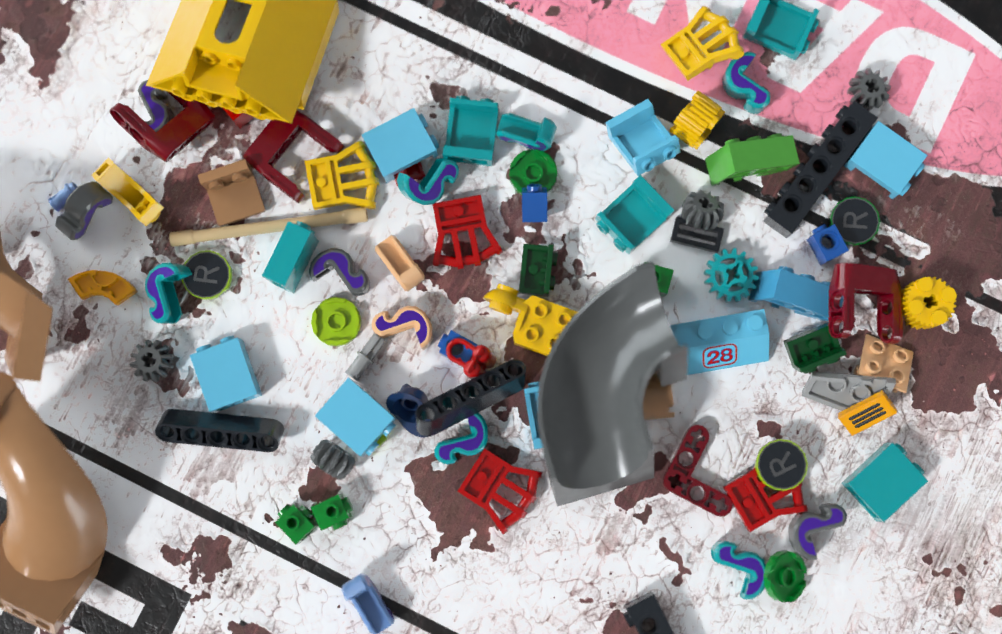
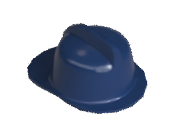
M406 383L398 392L392 393L387 397L386 406L409 433L425 438L416 429L415 413L418 406L428 401L427 395L422 390L411 387Z

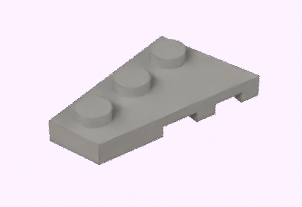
M814 371L811 372L802 390V396L843 411L881 390L889 397L896 384L895 378Z

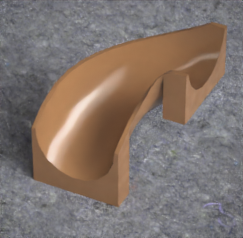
M0 232V329L8 334L4 358L12 379L41 382L53 308L42 300V292L12 269L3 250Z
M0 371V483L5 492L8 507L7 518L0 526V609L51 634H57L98 574L107 542L108 527L106 513L95 487L83 469L39 417L11 375Z

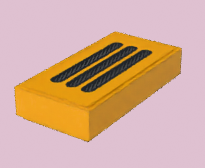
M881 390L839 412L838 419L853 436L897 414V408L884 391Z

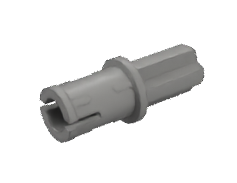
M373 334L361 352L357 351L358 356L345 373L359 381V378L370 363H374L372 360L385 344V340L377 334Z

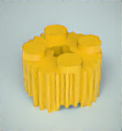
M699 90L693 95L691 103H688L673 122L674 125L669 130L673 135H676L680 140L696 150L704 143L712 132L711 130L725 114L720 105Z
M930 276L923 277L906 285L902 289L903 320L906 321V325H911L910 328L915 327L918 330L921 328L930 329L946 323L949 320L948 318L952 317L951 314L955 312L953 308H956L954 302H956L955 299L957 298L955 289L950 287V285L946 286V282H941L940 278L936 280V277L931 278Z

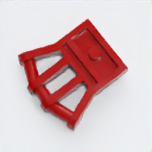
M481 195L432 204L438 231L433 266L439 267L441 264L457 267L459 270L464 269V266L472 264L480 266L482 262L493 255L503 253L500 245L487 227ZM476 229H481L491 246L480 253L476 241ZM468 231L473 254L462 256L457 233ZM445 235H452L456 257L442 255Z
M484 448L457 492L485 509L504 535L508 532L507 528L521 518L526 517V510L531 502L534 503L536 501L539 478H542L543 472L511 466ZM508 472L529 476L527 490L522 489L505 478ZM501 483L523 496L517 506L496 493ZM493 498L513 512L500 520L489 502Z
M755 466L751 471L723 486L748 532L757 529L779 515L808 511L807 505H804L802 482L793 489L779 490L768 497L763 489L766 485L756 477ZM792 492L794 506L774 508L772 503Z

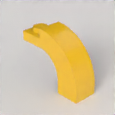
M109 157L92 174V177L126 206L145 226L159 218L164 207Z

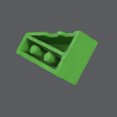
M782 133L770 135L766 139H761V136H754L741 142L739 138L731 139L725 142V146L705 158L711 186L719 185L728 178H733L734 182L742 180L743 176L756 175V177L784 172L800 164L793 135L782 136Z

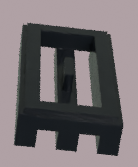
M675 218L670 242L713 253L719 252L724 228L715 227L714 230L707 229L708 232L717 233V237L681 229L679 225L692 228L694 226L686 225V220L683 218ZM677 234L713 242L715 246L678 237Z

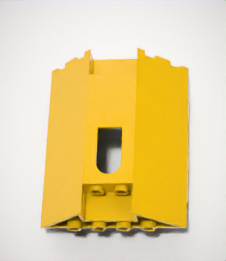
M181 0L146 86L171 92L187 101L196 100L210 107H223L236 114L246 113L259 120L269 119L274 121L276 119L292 124L297 108L304 110L339 14L338 0H235L252 6L240 37L235 42L227 44L218 41L215 37V32L228 0Z

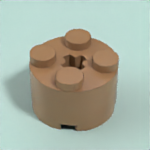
M657 373L650 378L645 388L643 398L645 421L675 417L674 412H669V407L674 406L671 384L662 387Z

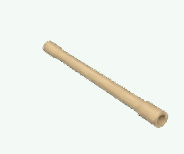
M366 207L333 213L201 230L170 232L169 238L171 246L175 247L204 241L282 232L288 221L294 224L300 221L311 228L368 222Z

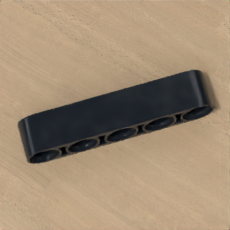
M518 359L509 360L417 407L415 413L418 433L425 437L433 436L520 392L526 385L525 363Z
M180 409L166 410L155 428L156 436L164 442L259 452L276 451L284 433L283 424L276 419Z

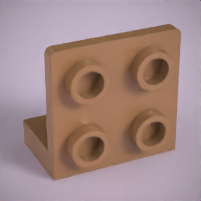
M246 159L198 175L200 184L207 190L217 224L220 227L266 211L252 167Z

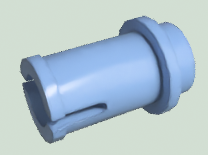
M74 182L64 184L65 188L48 199V202L56 211L59 212L64 207L68 196L78 187Z

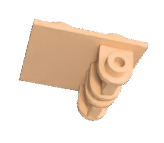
M866 334L860 365H856L853 374L895 378L896 384L892 392L906 393L914 352L895 344L883 343L881 339Z

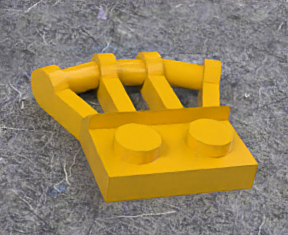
M706 6L700 8L685 28L661 44L663 51L687 81L707 68L710 70L714 63L727 59L736 60L744 55L743 47L739 45L738 31L735 27H730L729 20L725 16H719L711 12V9ZM702 22H710L707 26H705L704 28L695 33V31L698 29ZM716 31H722V33L706 44L702 45L700 43ZM729 42L730 48L713 52L724 43Z
M362 140L357 141L336 155L305 161L314 210L345 204L366 207V209L372 210L376 208L374 200L377 186L379 185V179L376 178L374 171L376 163L371 160L364 149L365 144ZM353 154H357L362 162L341 167L338 164ZM365 171L366 179L342 183L341 175ZM367 188L365 199L344 196L345 191Z

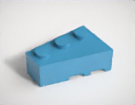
M779 266L775 270L755 272L759 280L753 282L756 289L750 291L748 301L757 302L765 300L771 302V307L779 309L780 306L794 310L796 314L829 321V287L831 282H817L812 275H798L793 273L794 270L792 268ZM843 296L840 298V308L842 307Z

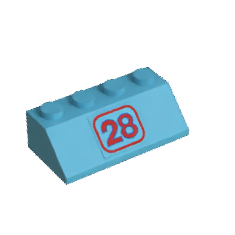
M765 309L670 325L678 343L681 346L687 345L688 347L687 375L769 361V329Z

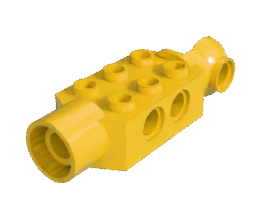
M498 284L496 289L486 293L483 299L490 302L489 308L506 315H511L512 311L519 313L513 332L514 345L547 357L564 327L577 313V311L533 295L527 300L518 297V290L502 284Z

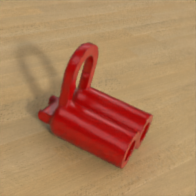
M455 338L447 345V357L452 362L462 366L464 374L470 379L487 372L485 369H490L496 364V356L485 345L474 346L462 338ZM463 344L466 349H471L473 351L471 360L465 363L461 358L454 357L452 355L453 346Z

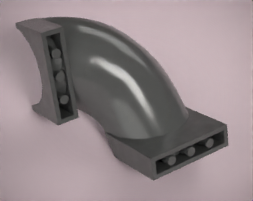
M653 261L634 266L590 299L564 327L553 344L544 364L537 399L538 427L549 481L557 507L654 478V449L643 415L645 388L655 373H657L662 387L687 380L688 347L687 345L681 346L678 343L670 327L660 297Z

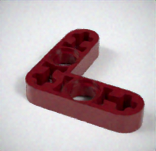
M693 425L685 432L663 476V486L669 492L719 517L726 516L732 510L731 499L722 492L691 477L709 441L708 430L702 425ZM700 430L703 440L695 443L694 447L699 448L696 453L692 448L684 447L686 442L691 445L694 440L691 432ZM684 451L691 453L693 461L689 466H683L679 461V456ZM677 474L680 482L687 484V479L691 481L686 487L685 495L681 494L684 488L676 485L673 488L670 487L669 477H675ZM694 486H700L704 490L703 498L697 501L690 495V491ZM710 491L713 492L710 498L718 501L721 498L724 499L725 510L720 509L717 512V506L711 502H708L707 507L704 506V503L709 499Z

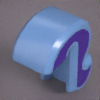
M360 573L342 585V593L345 600L352 601L371 634H379L394 624L393 614L389 607L385 605L372 580L366 574Z

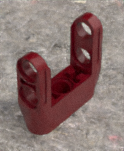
M168 92L185 109L155 132L129 106L121 103L114 105L109 110L113 119L144 149L164 162H168L205 131L216 118L205 103L196 100L187 101Z
M296 110L292 124L276 119L274 121L271 120L247 149L243 159H246L266 180L300 204L305 195L297 188L296 184L273 167L302 131L331 153L338 154L345 146L307 115Z
M856 263L835 264L829 287L830 335L833 338H848L854 328L855 293L877 296V334L883 343L897 344L903 335V293L897 270ZM843 296V306L840 308V298ZM891 302V303H892V311H891V313L889 314L888 311H887V308H888V304ZM841 322H843L844 325L842 333H840L839 331V325ZM891 326L892 336L889 339L887 333L888 329Z

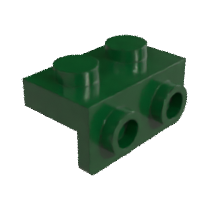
M523 244L519 294L548 297L549 290L554 291L555 276L551 275V267L557 265L558 251H553L554 244H549L548 246Z
M829 322L783 341L792 368L804 374L816 371L818 366L825 363H836L840 360V357L847 355L846 349L840 346L838 338H833L830 335Z

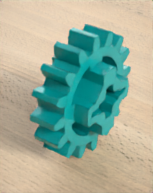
M733 248L730 254H728L726 249H723L721 256L715 253L712 256L714 261L709 260L706 263L710 269L703 272L704 275L709 276L704 281V284H711L712 287L708 292L713 293L716 291L717 300L725 296L726 303H729L732 297H734L736 302H739L741 295L747 298L750 295L748 290L753 291L756 289L752 282L759 280L758 276L753 275V272L758 270V266H751L750 263L754 259H745V251L738 255L736 248ZM725 260H734L732 264L728 265L720 263ZM742 266L744 267L747 276L744 275ZM735 268V270L733 271L734 279L727 283L729 277L728 272ZM715 275L718 276L720 285L717 283ZM733 286L742 288L738 291H728Z

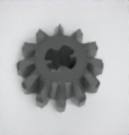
M867 68L864 73L858 71L855 74V78H851L849 81L851 87L847 90V94L853 95L850 103L857 101L861 106L865 105L868 111H871L874 107L880 108L883 105V101L889 98L887 92L891 89V85L885 84L888 76L881 78L879 76L880 70L873 74L871 68Z
M701 189L697 193L691 192L686 197V200L683 201L681 218L686 220V225H693L694 230L701 228L704 232L707 229L714 230L723 219L724 203L719 202V196L713 197L711 191L707 194Z
M145 340L144 346L136 345L139 351L138 354H130L132 358H136V361L130 363V367L137 368L134 375L142 376V380L146 382L150 379L154 382H159L160 375L165 378L168 376L166 368H174V365L168 363L169 360L174 359L173 354H167L170 347L167 345L162 346V342L156 340L154 343L151 340ZM150 357L156 359L155 364L149 363Z
M321 440L314 448L310 457L314 465L337 479H344L351 472L356 462L350 453L329 440Z

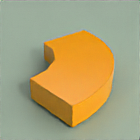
M89 270L68 278L82 300L92 296H104L118 306L138 292L125 278L107 271Z

